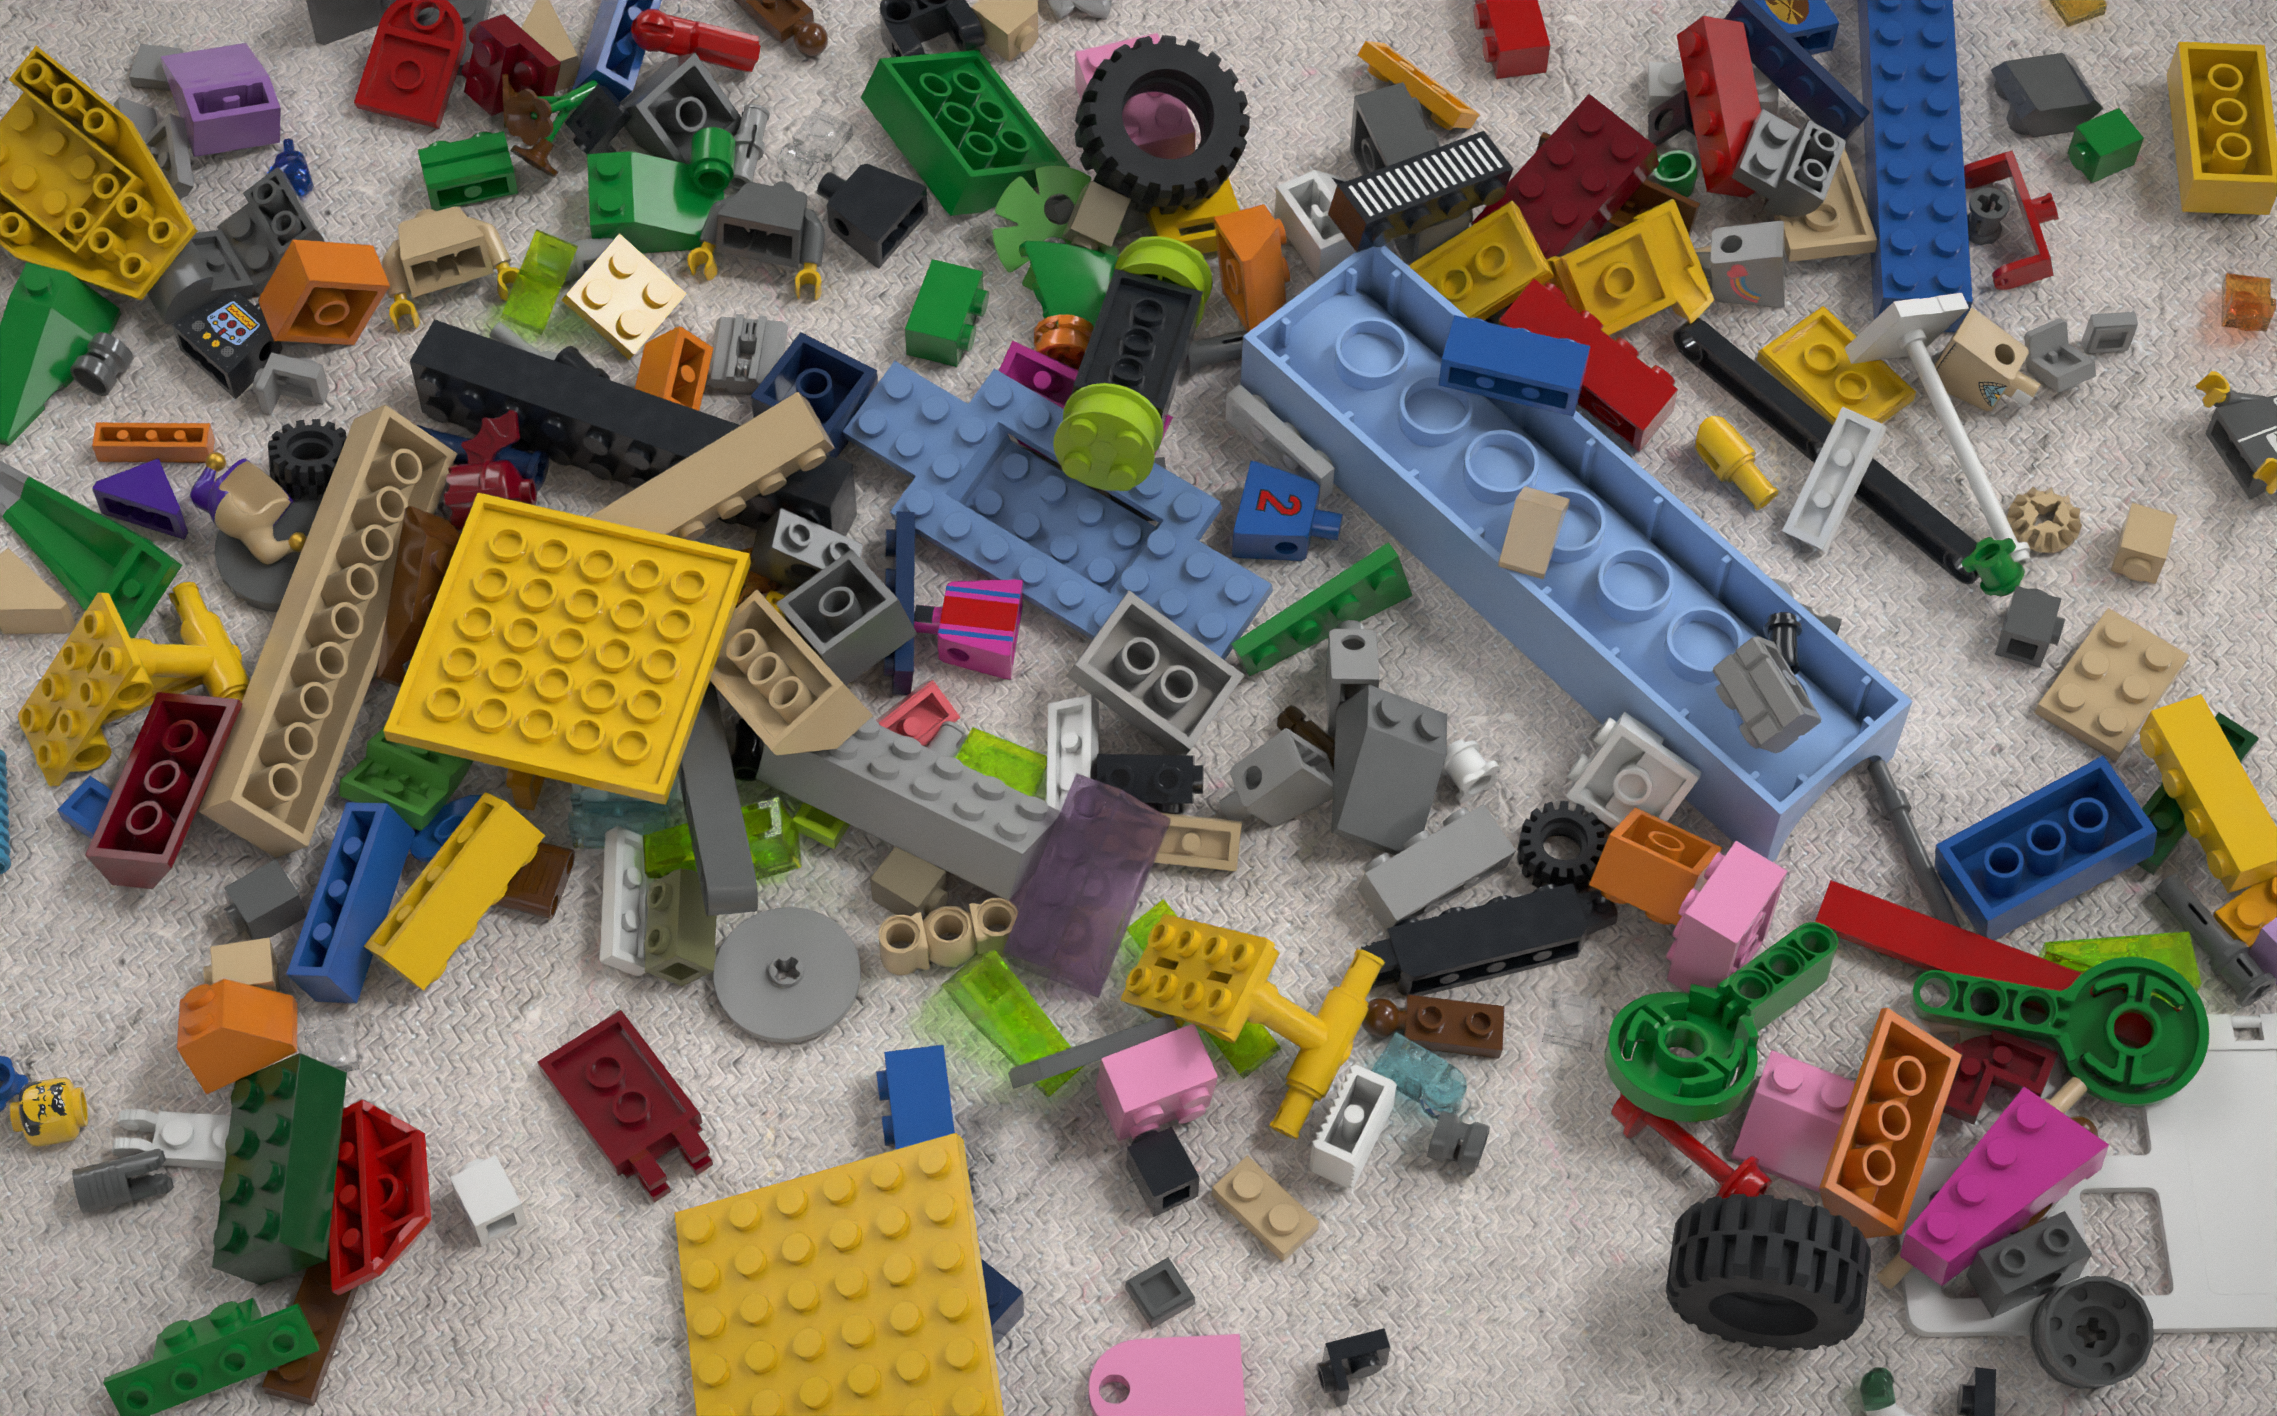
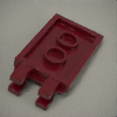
M619 1010L537 1061L542 1075L618 1176L623 1174L626 1179L635 1174L641 1187L654 1203L671 1192L670 1187L666 1183L668 1180L667 1176L656 1162L657 1159L677 1147L682 1158L696 1176L713 1165L712 1159L708 1155L710 1154L709 1148L698 1134L703 1131L700 1126L703 1123L700 1112L622 1010Z

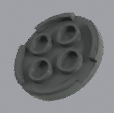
M291 491L289 495L293 503L273 527L274 538L277 541L289 540L295 532H301L307 537L323 499V493L317 494L318 500L309 501V494H303L302 499L299 500L293 498V491ZM219 529L215 542V559L223 582L232 592L244 599L247 605L264 611L278 612L301 552L293 551L272 564H265L255 558L241 540L228 536Z

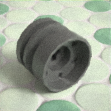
M2085 1276L2051 1290L2037 1304L2030 1322V1345L2039 1365L2054 1380L2072 1388L2096 1389L2113 1385L2132 1377L2147 1361L2154 1343L2153 1319L2144 1299L2128 1284L2109 1276ZM2089 1322V1331L2097 1333V1340L2084 1346V1338L2076 1335V1328L2084 1326Z

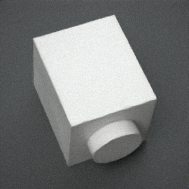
M496 1155L486 1160H473L461 1167L457 1174L450 1177L455 1196L481 1247L527 1224L522 1204Z

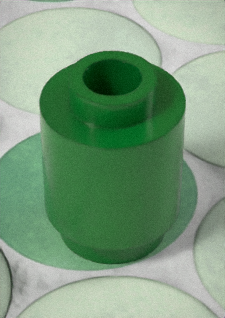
M708 127L701 129L693 135L691 141L690 176L695 186L703 192L718 193L725 190L734 177L735 139L728 131L721 128Z

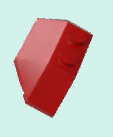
M364 1099L343 1108L329 1235L332 1292L338 1296L382 1275L410 1251L431 1221L425 1133Z

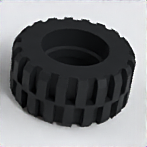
M1162 35L1159 42L1153 44L1152 38L1147 36L1137 39L1132 48L1127 44L1117 48L1110 59H1104L1097 67L1077 108L1075 122L1078 123V128L1074 133L1076 147L1083 148L1080 161L1085 171L1094 169L1096 176L1093 182L1104 187L1108 186L1113 191L1130 198L1131 201L1137 203L1135 209L1138 212L1148 214L1151 208L1155 206L1159 207L1161 215L1174 214L1179 206H1182L1187 211L1198 206L1204 197L1207 199L1211 198L1220 189L1224 181L1228 179L1247 144L1244 137L1250 129V116L1243 114L1248 105L1245 92L1241 90L1236 92L1234 89L1239 79L1232 69L1224 72L1219 67L1222 58L1213 51L1208 56L1198 51L1200 44L1189 39L1185 46L1176 44V36ZM1146 92L1165 93L1182 101L1192 111L1200 128L1201 140L1197 149L1191 155L1178 159L1158 158L1140 149L1129 137L1123 123L1122 112L1127 101L1133 96Z
M1731 1194L1729 1198L1716 1196L1708 1198L1704 1204L1697 1202L1691 1205L1676 1221L1665 1292L1674 1312L1679 1313L1683 1321L1689 1325H1697L1699 1331L1708 1335H1719L1722 1340L1732 1343L1736 1341L1749 1344L1750 1347H1776L1777 1350L1791 1351L1792 1348L1813 1350L1817 1349L1820 1345L1830 1347L1837 1345L1841 1340L1846 1341L1863 1323L1871 1250L1862 1232L1857 1227H1852L1850 1221L1841 1215H1831L1826 1208L1817 1205L1811 1207L1803 1204V1201L1788 1198V1200L1775 1199L1773 1195L1759 1194L1758 1197H1747L1745 1194Z

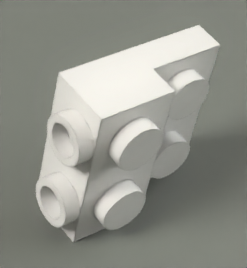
M1624 711L1617 722L1609 717L1593 739L1600 746L1591 758L1582 753L1567 774V778L1573 782L1566 797L1576 804L1585 806L1586 811L1589 813L1593 812L1599 820L1613 829L1635 807L1667 822L1699 780L1701 771L1663 746V737Z

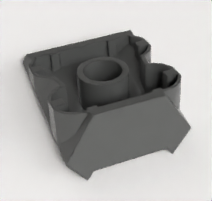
M2064 53L2008 60L1991 69L1996 79L1994 87L1997 95L2011 104L2006 120L2009 128L2015 133L2031 135L2034 138L2074 132L2076 126L2091 120L2103 110V106L2074 59Z

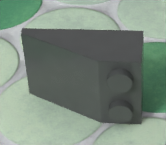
M1372 685L1366 686L1337 707L1331 833L1386 853L1397 855L1405 850L1403 845L1406 841L1419 832L1424 831L1446 758V713Z

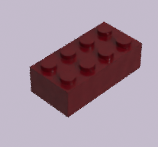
M1588 94L1508 182L1503 198L1493 205L1486 206L1473 220L1471 225L1513 201L1519 207L1545 259L1553 256L1562 257L1587 245L1659 165L1657 148L1595 97Z

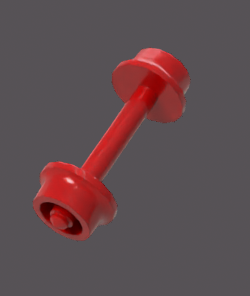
M1620 1092V1097L1613 1106L1611 1115L1624 1127L1623 1135L1626 1138H1633L1649 1125L1722 1185L1716 1196L1721 1198H1729L1731 1194H1745L1747 1197H1758L1759 1194L1764 1195L1767 1192L1772 1180L1758 1167L1759 1159L1754 1155L1750 1156L1734 1170L1677 1122L1653 1115L1639 1108Z

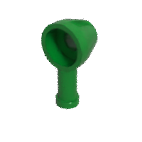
M1674 150L1661 156L1658 155L1659 165L1653 171L1657 184L1687 198L1691 196L1694 192L1698 175L1695 157L1683 150Z

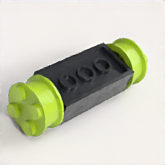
M1141 237L1126 246L1120 253L1076 376L1072 395L1064 407L1063 421L1059 424L1054 435V452L1062 466L1063 472L1068 477L1101 490L1128 491L1142 483L1151 473L1155 462V452L1163 438V427L1195 330L1203 318L1205 303L1211 294L1213 285L1212 273L1207 262L1204 260V256L1189 245L1168 237Z

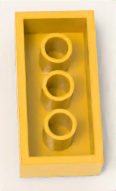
M2178 42L2167 72V83L2182 212L2269 215L2277 197V137L2265 45Z

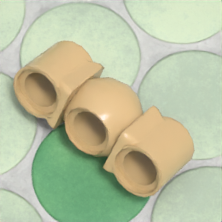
M991 898L985 900L982 904L970 903L969 912L958 906H942L931 911L924 920H922L921 912L915 913L911 917L908 915L888 917L879 928L880 960L883 967L890 973L908 975L915 972L918 968L923 970L930 969L929 960L940 967H956L968 962L975 953L977 961L983 960L988 956L991 958H1004L1012 954L1019 944V913L1016 906L1004 898ZM994 924H1002L1007 927L1006 930L1001 932H993L987 928ZM944 933H956L959 935L954 940L939 938ZM898 941L911 943L909 947L904 949L891 947L893 943Z

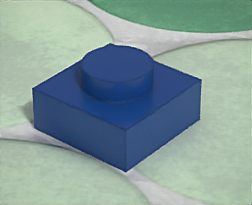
M89 775L57 809L62 820L92 839L113 791Z

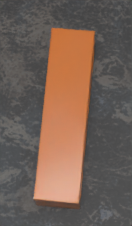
M96 422L92 447L98 462H150L159 458L160 462L206 463V457L214 452L215 437L210 423Z

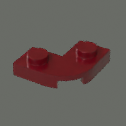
M1992 1030L1990 1035L1977 1036L1960 1044L1956 1043L1952 1049L1962 1056L1943 1113L1975 1125L1991 1083L2017 1094L2023 1087H2026L2041 1098L2058 1052L2010 1033Z

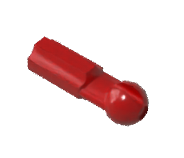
M658 9L642 11L633 20L631 26L633 39L640 48L648 52L660 51L677 56L696 53L702 62L747 73L753 72L754 66L759 59L761 46L759 45V36L668 15Z

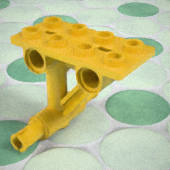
M180 583L173 587V593H169V599L174 604L182 621L180 634L185 645L153 644L145 638H130L109 593H97L18 713L20 727L28 739L36 757L37 765L41 768L49 786H60L69 772L90 771L103 765L110 758L112 751L101 726L151 706L157 692L179 694L204 684L210 697L239 699L242 703L250 683V678L242 664L241 652L236 645L232 644L220 617L208 611L196 583Z
M1164 914L1150 931L1148 945L1137 966L1131 970L1126 979V988L1121 996V1001L1129 1006L1140 1008L1155 1018L1167 1015L1173 1016L1177 1028H1182L1186 1021L1193 1023L1206 1032L1235 1044L1247 1020L1252 1024H1261L1299 1046L1300 1050L1285 1078L1287 1080L1285 1085L1289 1088L1273 1120L1269 1124V1127L1275 1131L1297 1140L1314 1102H1320L1322 1098L1326 1097L1340 1066L1347 1061L1351 1054L1353 1040L1369 1010L1367 1008L1369 1003L1365 999L1385 962L1376 955L1357 948L1340 986H1334L1332 990L1329 989L1317 1016H1314L1279 994L1277 986L1267 981L1280 954L1274 948V942L1265 937Z

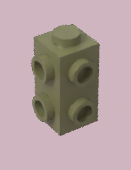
M682 868L673 870L670 874L649 884L647 895V932L644 941L646 950L644 972L683 987L714 972L717 916L707 917L698 873Z

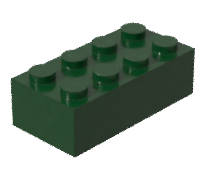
M298 1053L235 1081L231 1094L232 1110L229 1134L225 1141L224 1175L219 1189L220 1207L218 1223L213 1237L215 1248L212 1268L261 1286L327 1260L347 1072Z

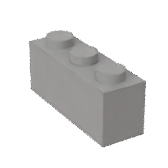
M1484 804L1471 812L1466 807L1457 810L1443 821L1444 827L1431 835L1427 830L1421 831L1404 843V851L1390 858L1388 853H1384L1373 859L1363 868L1365 874L1357 889L1386 932L1387 928L1395 926L1404 919H1419L1507 867L1516 850Z

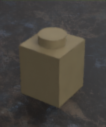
M1090 181L1081 190L1062 237L1072 241L1071 245L1105 253L1113 244L1131 199Z
M896 846L870 878L872 901L895 915H908L911 917L915 913L921 912L922 920H924L931 911L945 906L949 898L946 871Z

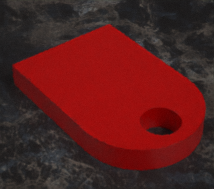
M396 0L387 8L379 22L354 100V104L358 109L440 129L466 46L464 23L456 8L449 1ZM435 8L439 10V18L434 24L423 26L417 23L418 15L422 10Z

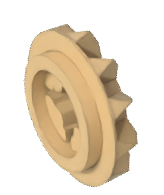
M2033 486L2027 493L2023 495L2017 494L2007 514V520L2019 543L2027 542L2031 550L2042 553H2053L2068 548L2075 542L2082 527L2080 523V508H2076L2070 503L2069 495L2064 497L2057 495L2052 487L2046 491H2038ZM2055 513L2052 522L2047 520L2035 527L2038 514Z

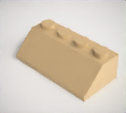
M758 590L754 591L734 610L710 681L776 756L837 749L873 716Z

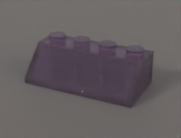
M1076 773L1003 949L1008 963L1099 998L1167 833L1171 819L1119 788Z

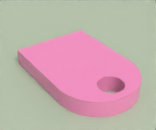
M1240 1334L1134 1339L1111 1347L1097 1360L1090 1375L1089 1404L1093 1416H1246ZM1119 1382L1127 1387L1129 1395L1123 1402L1112 1404L1106 1402L1101 1397V1388L1107 1383Z

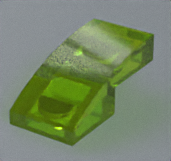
M536 229L500 318L542 335L578 246Z

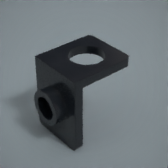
M1682 90L1649 112L1648 140L1656 147L1684 129L1695 135L1686 90ZM1669 111H1673L1671 123L1667 128L1659 131V125L1664 115Z

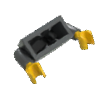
M785 181L777 182L773 186L749 182L735 195L714 203L710 208L699 238L702 246L695 248L688 254L687 262L692 276L695 275L699 265L707 263L704 269L707 281L714 279L718 271L713 257L715 248L718 253L798 268L800 263L804 267L795 277V294L800 299V288L805 284H812L815 286V301L818 300L822 293L821 276L817 272V267L822 265L825 230L815 211L807 208L808 196L804 192L796 191L790 183Z
M2211 371L2195 385L2197 389L2202 390L2206 394L2202 399L2204 406L2207 408L2217 407L2206 430V436L2249 499H2253L2265 491L2270 495L2274 494L2277 491V395L2265 397L2263 395L2236 392L2230 389L2229 383L2221 374Z

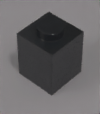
M1172 1127L1159 1133L1156 1130L1145 1132L1138 1136L1131 1143V1146L1127 1147L1126 1168L1153 1217L1198 1197L1199 1175Z

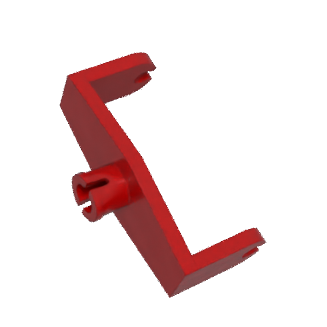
M2013 150L1965 165V189H1973L2010 178L2027 232L2036 253L2034 256L1997 268L1992 273L1995 288L1998 290H2008L2054 276L2051 257L2040 227L2042 223L2059 219L2051 192L2031 199Z

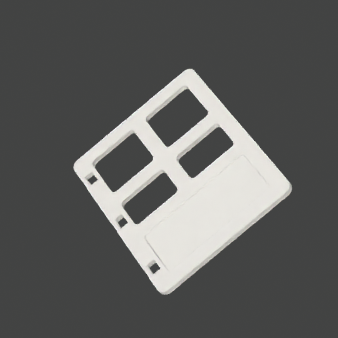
M2277 1013L2259 1014V1016L2207 1014L2210 1033L2209 1045L2204 1062L2197 1074L2176 1095L2158 1104L2142 1107L2149 1153L2146 1155L2105 1156L2101 1170L2088 1180L2085 1178L2072 1187L2069 1193L2056 1204L2044 1220L2065 1211L2086 1243L2079 1197L2081 1194L2150 1193L2157 1201L2171 1293L2168 1295L2141 1296L2152 1316L2154 1334L2277 1332ZM2022 1017L2027 1023L2033 1025L2046 1021V1017ZM1906 1019L1930 1035L1931 1033L1957 1032L1959 1044L1973 1037L1991 1034L1988 1031L1930 1022L1923 1019ZM2233 1028H2258L2260 1040L2235 1041ZM2023 1038L2025 1040H2028L2030 1042H2033L2035 1044H2038L2040 1046L2057 1052V1050L2047 1042ZM2121 1043V1044H2122L2123 1046H2125V1047H2128V1048H2131V1049H2136V1048H2133V1047H2131V1046H2128V1045H2125V1044ZM2059 1054L2042 1093V1099L2050 1100L2063 1087ZM2172 1076L2164 1082H2157L2153 1085L2139 1087V1090L2147 1089L2158 1084L2166 1083L2172 1078ZM1927 1157L1902 1234L1896 1235L1898 1252L1902 1249L1905 1232L1930 1203V1198L1939 1192L1965 1158ZM2089 1260L2080 1277L2072 1281L2085 1276H2091ZM1915 1267L1902 1278L1907 1323L1916 1334L1923 1337L2030 1336V1322L2037 1304L2044 1298L2036 1297L1992 1318L1980 1298H1948L1942 1293L1941 1285ZM2089 1322L2084 1326L2076 1328V1335L2097 1334L2089 1331Z

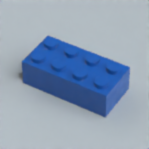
M2103 755L1936 844L1934 869L1978 934L1996 940L2152 856L2157 830Z

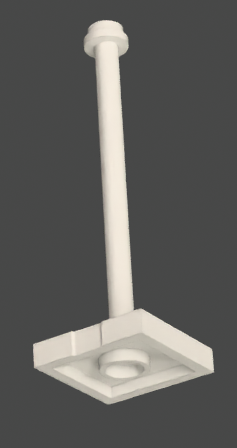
M1962 293L1931 298L1895 301L1844 348L1851 364L1910 356L1995 539L2012 538L2016 548L2010 555L2014 562L2024 566L2031 560L2028 554L2030 547L2027 542L2018 543L1926 349L1927 346L1969 309Z

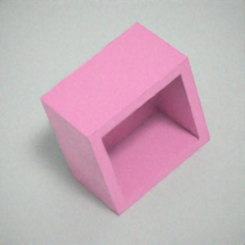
M1190 1024L1101 1058L1095 1089L1117 1140L1121 1141L1132 1137L1134 1141L1145 1132L1151 1130L1159 1132L1160 1125L1175 1119L1180 1124L1204 1115L1206 1113L1205 1108L1210 1106L1218 1076L1195 1024Z

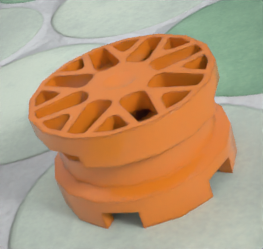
M1074 315L1047 317L1038 322L1034 328L1035 347L1033 350L1079 371L1094 327L1089 321Z

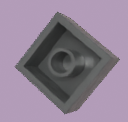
M852 549L776 603L789 625L845 685L851 683L917 635L899 599Z

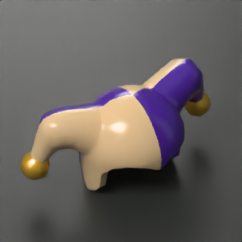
M210 453L206 457V468L190 492V498L195 507L209 513L218 529L228 536L241 540L254 557L262 563L272 564L293 551L302 552L307 539L303 533L295 532L289 540L277 541L273 536V527L293 503L290 495L269 475L246 458L238 460L223 475L217 478L218 472L222 471L226 466V459L221 453Z

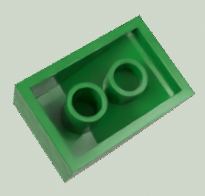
M633 151L587 154L589 216L592 239L613 238L614 240L621 234L642 254L694 250L702 246L699 238L708 213L714 203L725 199L724 190L718 193H707L698 189L690 176V164Z

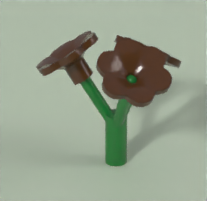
M502 74L504 129H508L509 133L513 136L521 137L526 145L533 146L532 149H525L514 145L510 151L529 165L555 178L559 172L552 168L547 159L554 147L552 141L569 113L583 102L598 83L592 80L563 96H537L530 89L515 92L510 85L508 74ZM560 111L552 123L550 119L551 114Z

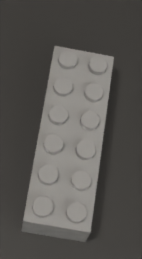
M872 718L837 749L776 756L765 744L756 779L1008 901L1050 859L1063 812L1047 805L1042 799L1025 795L1005 785L998 778L983 775L963 765L961 761L954 757L939 754L921 745L919 741L912 737L902 736L879 725Z

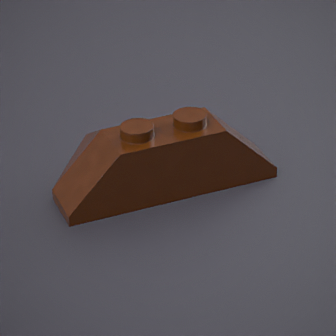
M413 506L405 508L375 678L397 687H401L405 677L402 665L414 655L461 536V533L452 525L451 521Z

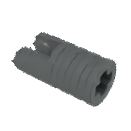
M158 1148L73 1169L72 1176L75 1193L82 1213L170 1192L174 1185L172 1178L167 1173L131 1179V1177L146 1174L162 1167L166 1161L164 1151Z

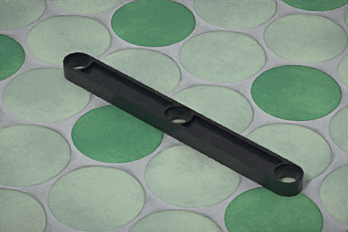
M1697 318L1691 324L1686 321L1674 331L1673 340L1675 346L1686 359L1813 463L1816 462L1833 427L1831 423L1702 319ZM1872 458L1854 496L1955 579L1967 585L1973 584L1980 576L1976 570L1966 572L1962 566V561L1973 553L1977 542Z

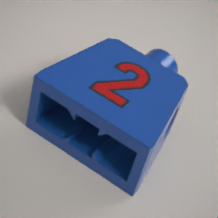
M1250 461L1233 531L1232 557L1303 561L1307 558L1312 536L1338 541L1343 514L1318 509L1320 485L1317 482L1256 461Z

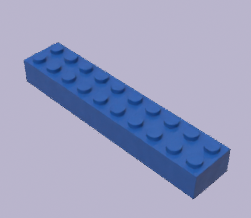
M1857 0L1863 105L1870 111V114L1864 120L1868 215L1877 237L1876 250L1870 253L1873 317L1875 320L1895 301L1962 293L1969 309L1944 331L1955 333L1970 311L1973 297L1953 0Z

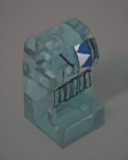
M1396 1032L1371 1071L1393 1080L1397 1084L1396 1090L1420 1103L1422 1110L1429 1117L1438 1120L1442 1110L1457 1114L1462 1107L1467 1089L1463 1073L1447 1063L1446 1060Z

